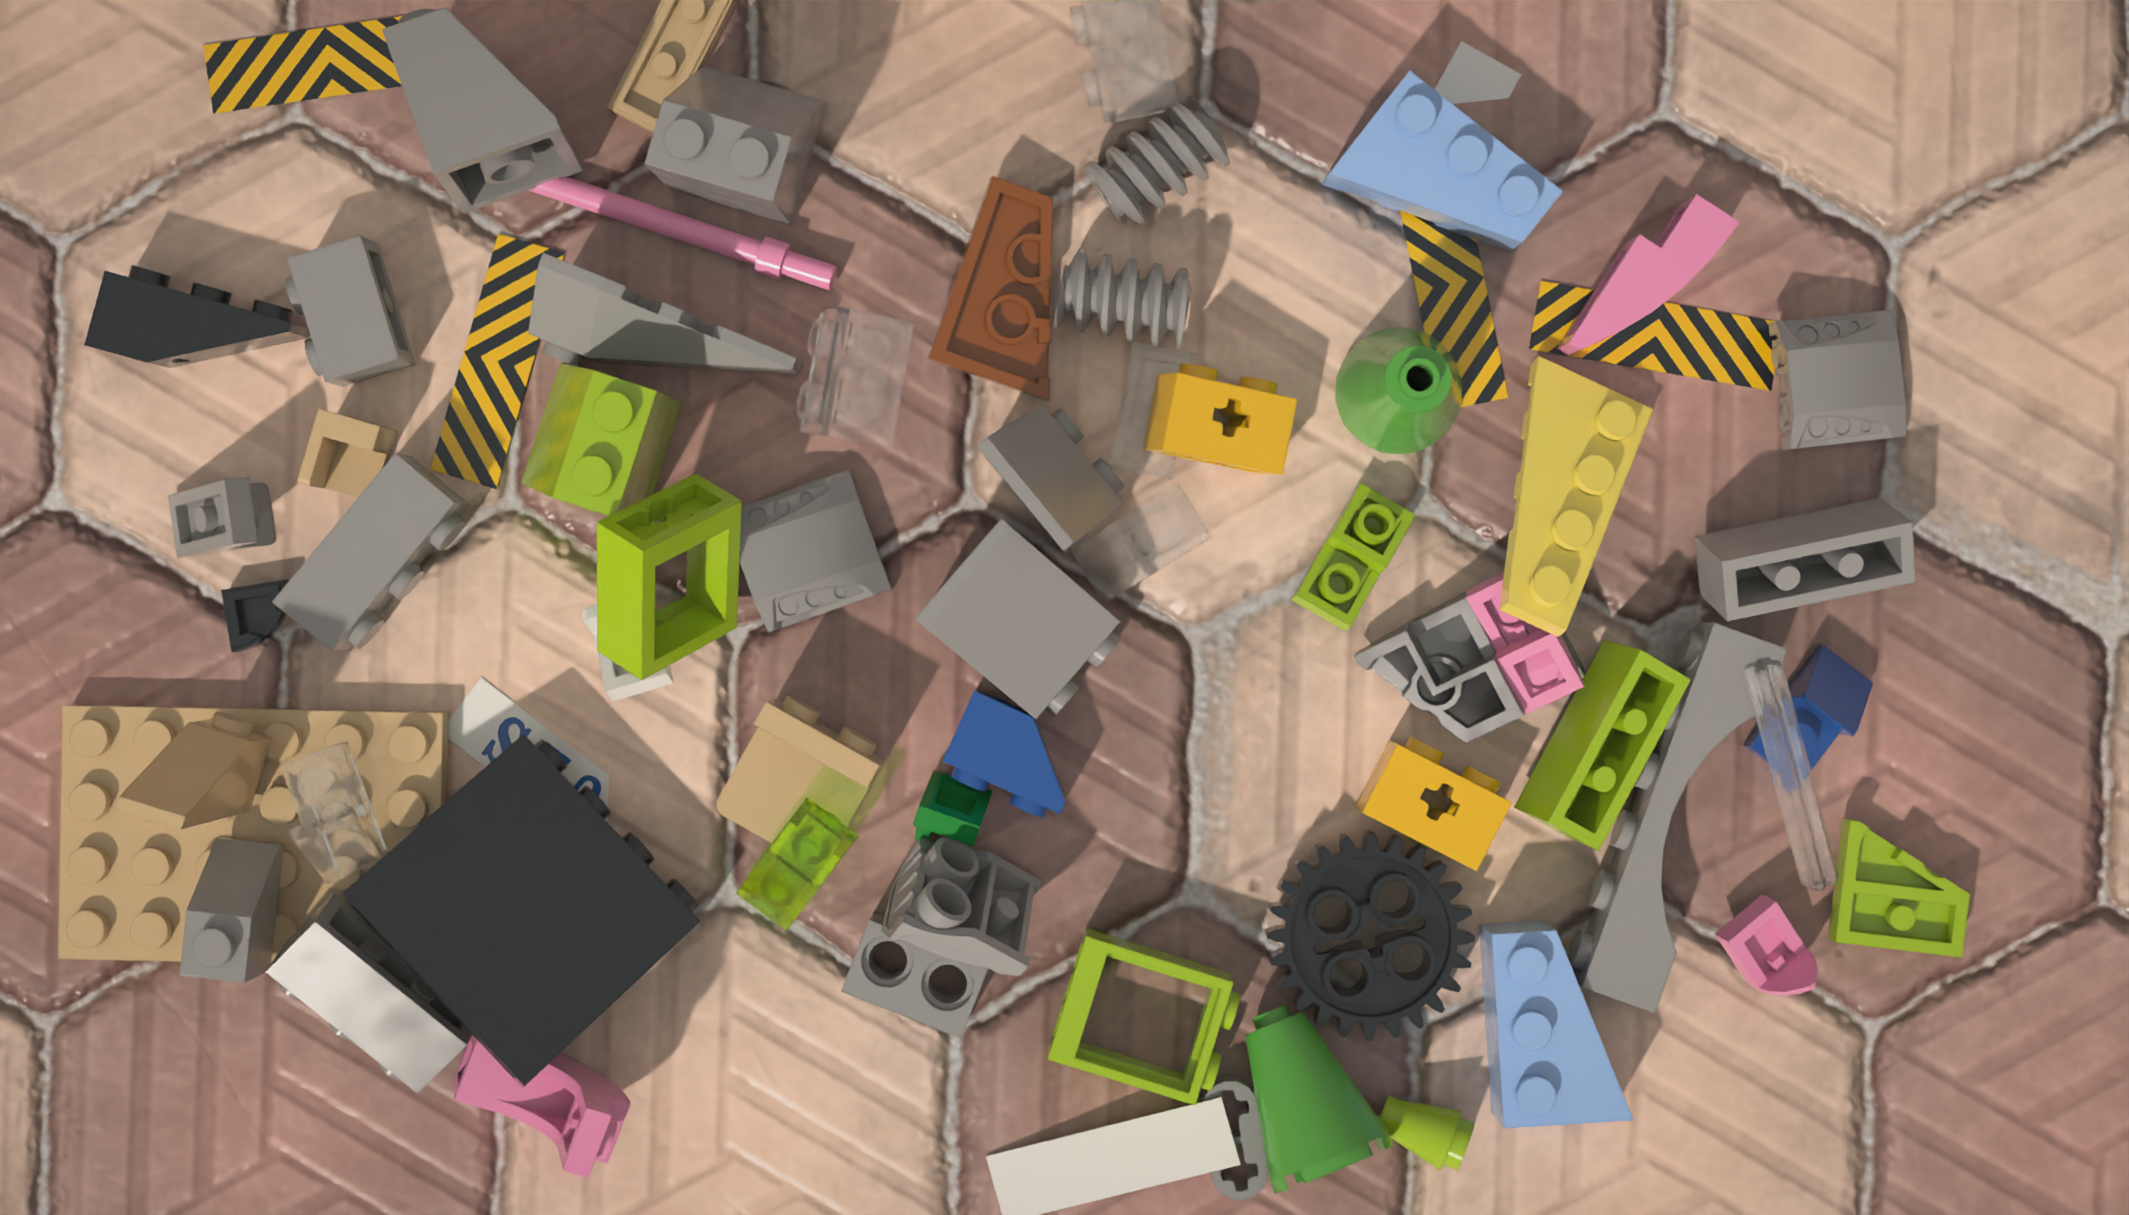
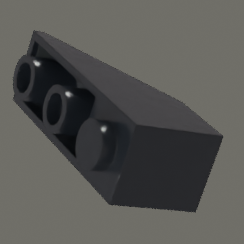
M131 265L128 277L104 271L84 345L139 361L173 368L307 339L310 332L307 327L290 322L293 313L291 309L254 299L251 311L229 305L232 295L230 292L193 282L190 294L168 288L171 276Z

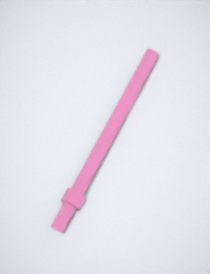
M570 177L550 180L534 189L528 190L754 265L755 273L779 281L784 275L830 290L836 277L837 266L791 251L792 245L768 236L763 241Z

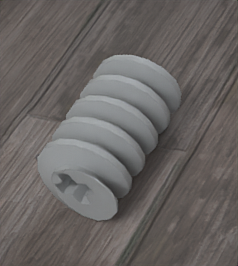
M1189 96L1193 112L1176 102L1169 107L1168 112L1172 127L1157 117H1153L1148 121L1147 127L1151 142L1137 132L1128 134L1126 141L1130 156H1127L1117 147L1111 146L1106 149L1105 156L1108 171L1093 161L1085 164V172L1093 187L1119 223H1121L1120 217L1124 214L1139 225L1145 223L1141 205L1144 200H1148L1161 211L1167 208L1162 190L1166 185L1181 196L1186 195L1188 191L1183 174L1188 170L1203 182L1208 180L1209 176L1204 160L1207 157L1211 156L1224 167L1230 164L1221 134L1204 108L1193 96Z
M1079 249L1070 265H1065L1063 270L1054 327L1059 328L1068 312H1073L1077 332L1084 333L1093 317L1096 316L1099 319L1101 335L1104 337H1109L1117 323L1123 321L1127 341L1134 342L1145 325L1149 326L1153 346H1160L1168 331L1172 330L1175 333L1177 349L1180 350L1191 295L1188 271L1186 268L1180 267L1170 284H1166L1162 264L1154 263L1145 279H1140L1137 261L1130 258L1121 273L1117 275L1114 274L1110 254H1104L1096 268L1090 270L1086 250Z

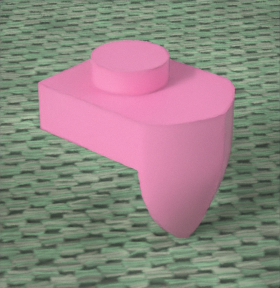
M1763 894L1760 895L1715 934L1745 981L1758 990L1777 996H1790L1815 989L1818 976L1816 960L1813 954L1805 947L1775 900Z

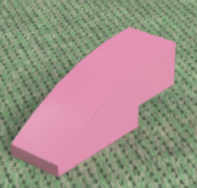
M1698 194L1680 204L1655 244L1640 234L1624 244L1557 347V350L1568 356L1617 334L1652 313L1684 288L1717 254L1740 222Z

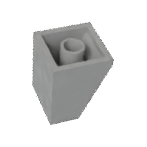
M445 7L435 11L432 9H419L409 12L399 19L398 24L382 29L431 170L462 213L534 189L550 180L568 177L583 171L580 160L556 116Z
M703 66L663 99L645 165L670 190L792 225L826 102Z
M1002 518L915 618L922 626L1035 719L1038 718L1044 709L1055 716L1079 689L1070 679L1083 664L1088 661L1097 668L1121 640L1112 632L1120 621Z

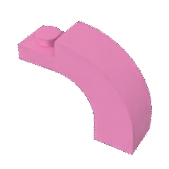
M473 1035L465 1047L453 1079L454 1100L503 1114L537 1129L550 1138L557 1146L563 1171L589 1178L595 1160L608 1164L631 1104L629 1098L616 1084L599 1072L563 1053H560L522 1088Z

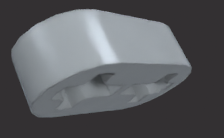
M1222 1075L1216 1077L1211 1091L1203 1090L1201 1102L1222 1097V1092L1227 1090L1233 1091L1237 1100H1247L1246 1107L1237 1109L1236 1115L1239 1130L1231 1132L1234 1143H1241L1245 1162L1248 1164L1256 1163V1169L1246 1171V1182L1234 1183L1232 1175L1229 1173L1221 1174V1170L1210 1173L1215 1188L1223 1196L1232 1200L1244 1201L1255 1197L1263 1189L1268 1176L1256 1098L1253 1088L1246 1080L1236 1075Z

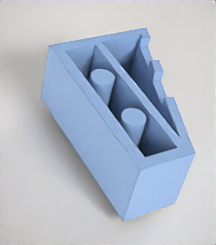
M1410 70L1322 183V185L1335 190H1344L1378 202V205L1388 209L1400 210L1434 222L1436 226L1509 252L1524 242L1563 192Z
M1543 920L1479 924L1491 1113L1503 1128L1633 1120L1557 930Z

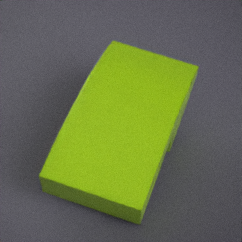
M1360 483L1322 544L1291 600L1346 632L1354 623L1380 573L1389 565L1415 514Z

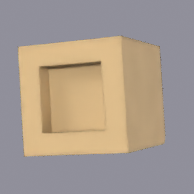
M318 408L298 475V483L311 487L325 488L358 498L389 461L397 430Z

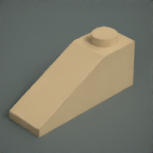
M215 712L213 720L189 722L119 796L116 810L181 830L248 812L251 809L272 738L252 732L253 721L228 713Z

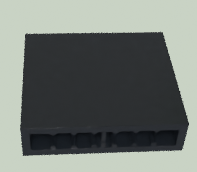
M525 734L521 735L342 893L349 905L522 1088L700 922L692 913L698 907V904L691 894L673 878L665 884L649 867L655 859L645 845L630 832L622 838L605 820L611 814L605 803L587 786H584L578 792L561 774L567 768V765L560 755L543 739L534 745Z

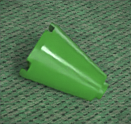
M1388 328L1366 336L1348 352L1336 376L1335 403L1342 423L1362 443L1381 453L1408 454L1431 446L1451 428L1461 406L1462 381L1454 358L1438 340L1415 329ZM1407 376L1413 380L1416 391L1408 385Z
M1284 1005L1252 1019L1256 1031L1245 1035L1269 1180L1275 1194L1289 1189L1284 1178L1287 1175L1293 1174L1297 1183L1302 1181L1307 1183L1372 1156L1373 1153L1368 1142L1374 1140L1378 1150H1385L1394 1145L1383 1123L1304 1012L1291 1015L1288 1006Z

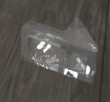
M1177 484L1071 549V552L1104 604L1212 537L1181 485Z
M348 741L280 764L301 823L299 826L288 829L289 836L327 884L369 870L388 853Z

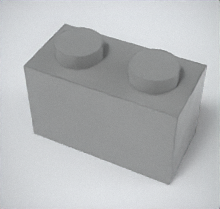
M360 235L287 258L292 277L286 279V289L295 311L299 315L304 314L311 336V338L305 340V351L316 375H323L325 382L345 387L416 365L379 244Z

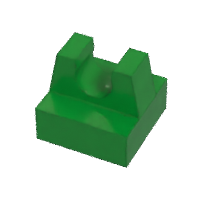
M933 770L913 825L916 826L915 841H918L920 837L930 840L932 832L965 843L969 847L974 846L993 791L986 789L983 792L953 779L949 775Z

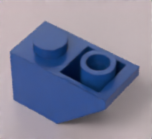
M976 688L943 759V762L954 766L951 777L983 792L986 791L989 783L1012 792L1009 803L1037 817L1044 818L1047 809L1061 814L1066 797L1037 720L1024 709Z

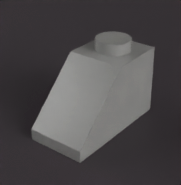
M226 837L215 839L186 910L179 976L245 983L266 973L271 965L284 844Z

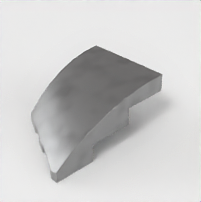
M1466 591L1359 650L1354 655L1361 667L1365 670L1371 669L1400 690L1406 700L1420 710L1430 712L1440 720L1443 727L1465 743L1524 716L1525 712L1496 662V651L1466 599ZM1564 632L1562 637L1581 677L1584 678L1586 670L1566 632Z

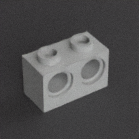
M874 911L867 923L841 992L961 1039L989 968L950 960L901 939L895 941L881 931L885 915ZM884 941L899 944L907 956L906 966L895 972L882 970L873 959V947ZM942 965L956 966L965 974L967 986L957 994H943L933 985L932 972Z

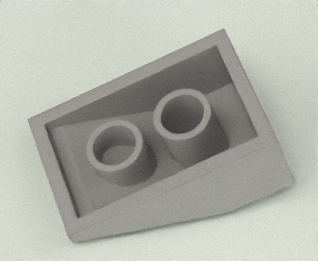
M1040 404L988 436L977 447L1065 554L1123 506L1124 503L1117 496V493L1125 486L1101 457L1091 464L1079 450L1076 444L1084 436L1061 408L1051 415Z

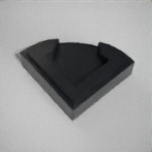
M289 580L221 590L232 653L254 648L265 642L277 631L284 621L286 613L272 603V601Z

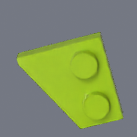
M1842 818L1828 939L1836 943L1963 958L1970 894L1950 880L1939 876L1924 866V863L1906 851L1895 847L1875 834L1862 822Z

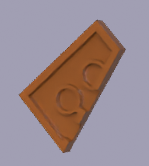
M995 176L989 179L927 359L1035 398L1050 401L1048 358L1049 343H1051L1049 290L1050 276H1052V197Z

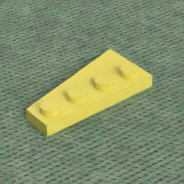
M1537 356L1531 363L1528 386H1531L1528 410L1524 414L1521 439L1524 440L1521 469L1516 474L1514 499L1517 500L1513 528L1509 531L1499 610L1559 637L1568 628L1653 409L1545 358Z

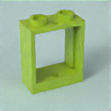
M695 473L597 522V651L640 680H644L737 628L742 507L740 499ZM687 551L686 596L655 612L656 566Z
M1085 928L1048 1046L1047 1059L1196 1105L1200 1089L1211 1091L1215 1083L1221 1062V1054L1213 1052V1048L1220 1027L1230 1030L1239 1006L1240 993L1232 991L1234 981L1230 972ZM1107 956L1208 988L1182 1073L1080 1041Z

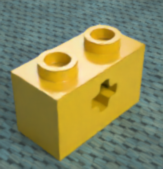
M1181 363L1179 373L1157 374L1143 450L1260 475H1283L1298 399L1276 394L1278 383L1264 379L1240 377L1239 386L1218 382V370L1200 365ZM1214 409H1219L1221 414L1229 416L1227 427H1223L1222 423L1212 420Z
M1411 736L1405 747L1389 740L1355 808L1363 814L1477 871L1512 802L1496 794L1501 782L1468 765L1462 776L1455 774L1439 765L1444 753ZM1442 783H1444L1442 794L1450 799L1445 811L1434 807L1429 815H1426L1429 805L1420 799L1425 788L1437 791Z

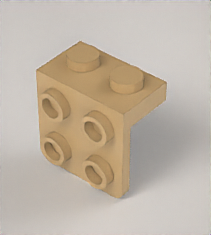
M787 695L784 702L776 698L765 702L754 722V725L758 728L719 795L716 807L722 816L814 867H821L833 855L883 766L885 759L873 753L877 744L847 727H843L840 734L817 722L821 715L819 711Z

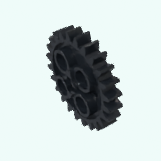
M1366 830L1362 848H1355L1353 842L1345 833L1340 834V852L1332 855L1320 842L1315 844L1319 863L1313 867L1306 861L1297 858L1294 862L1303 876L1301 880L1296 883L1280 878L1278 882L1282 889L1290 896L1288 903L1270 902L1268 906L1273 914L1283 919L1282 925L1265 929V935L1268 939L1283 944L1282 948L1267 955L1270 964L1289 966V969L1277 980L1281 990L1300 986L1301 988L1292 1002L1294 1007L1300 1011L1312 1003H1316L1313 1021L1318 1027L1323 1026L1332 1015L1337 1016V1032L1341 1037L1347 1036L1354 1022L1360 1023L1362 1033L1367 1041L1373 1040L1377 1023H1384L1393 1038L1399 1037V1019L1405 1016L1419 1029L1424 1027L1420 1008L1427 1004L1432 1009L1442 1013L1445 1008L1437 995L1441 987L1454 992L1461 990L1460 985L1449 975L1451 969L1470 968L1472 964L1466 957L1456 952L1457 945H1464L1475 941V936L1471 932L1457 928V922L1472 915V910L1467 905H1451L1450 903L1463 889L1461 884L1457 881L1439 884L1438 881L1444 875L1447 866L1441 860H1437L1423 868L1422 864L1425 859L1426 849L1420 844L1415 845L1406 856L1402 855V838L1396 834H1392L1384 849L1379 848L1376 834L1372 830ZM1394 880L1405 882L1408 888L1406 903L1394 912L1379 910L1376 896L1383 884ZM1328 896L1343 898L1347 907L1345 918L1334 927L1320 926L1314 920L1316 905ZM1422 917L1424 919V925L1417 929L1388 931L1375 936L1376 947L1367 949L1360 940H1353L1337 945L1326 952L1317 953L1314 951L1315 944L1321 941L1350 939L1363 934L1362 923L1369 920L1379 930H1385L1404 924L1412 918ZM1406 943L1421 945L1423 960L1416 970L1410 973H1400L1394 970L1392 958L1394 952L1401 945ZM1352 958L1361 962L1362 975L1354 986L1341 989L1330 983L1332 967L1338 961Z

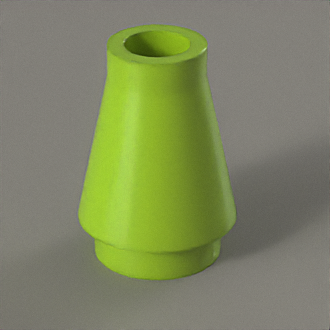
M1390 1095L1386 1099L1379 1118L1389 1132L1391 1139L1439 1171L1443 1165L1458 1171L1475 1122L1461 1117L1462 1110L1400 1100Z

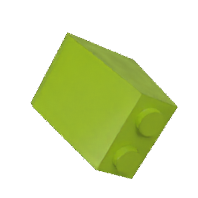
M560 363L521 483L552 498L607 516L653 494L682 403L663 393L595 370Z

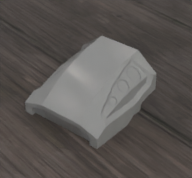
M1892 310L1811 319L1778 320L1768 323L1770 336L1778 335L1772 341L1771 358L1776 368L1775 374L1776 376L1779 375L1781 397L1778 400L1781 406L1778 412V421L1782 433L1786 435V437L1781 438L1782 450L1906 436V401L1899 340Z
M851 470L822 478L741 507L740 564L753 601L768 632L893 589L863 511Z
M945 836L939 838L936 843L920 837L908 852L891 887L881 931L895 941L898 939L904 940L950 960L989 968L999 974L1021 976L1029 967L1030 957L1024 954L1033 896L1041 887V879L990 851L972 850L967 844Z

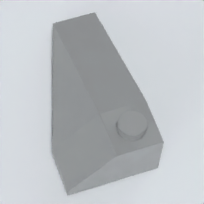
M543 253L537 269L528 334L546 341L542 353L577 367L583 356L604 364L799 375L803 363L796 357L719 325L712 324L710 326L700 322L701 319L665 302L653 299L651 302L643 299L640 294L627 289L622 284Z

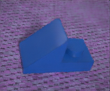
M1819 644L1743 746L1791 782L1801 785L1839 734L1853 737L1858 731L1873 682L1827 647Z

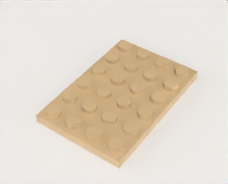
M62 705L58 959L181 962L187 907L215 839L226 837L284 844L272 963L285 942L333 893L349 905L342 893L448 801L449 712ZM215 712L228 713L253 721L252 732L272 738L251 809L248 812L181 830L116 810L119 796L189 722L213 720Z

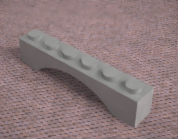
M1698 622L1695 631L1688 630L1684 635L1676 654L1675 664L1682 667L1680 673L1691 679L1634 785L1638 789L1630 811L1622 810L1616 819L1610 839L1611 846L1616 847L1608 872L1600 870L1591 887L1589 906L1594 907L1588 927L1586 931H1577L1569 948L1567 957L1571 967H1573L1577 982L1581 987L1652 1013L1656 1012L1677 954L1666 921L1661 887L1663 849L1672 814L1688 780L1709 752L1739 725L1766 709L1787 652L1786 648L1714 622Z

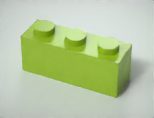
M1604 640L1583 678L1584 687L1578 689L1574 694L1514 808L1561 835L1599 851L1691 679L1641 649Z

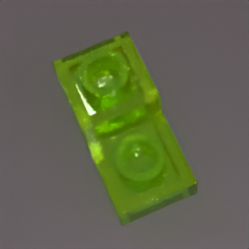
M807 797L736 894L787 931L858 838V835L842 824L834 814L822 809Z

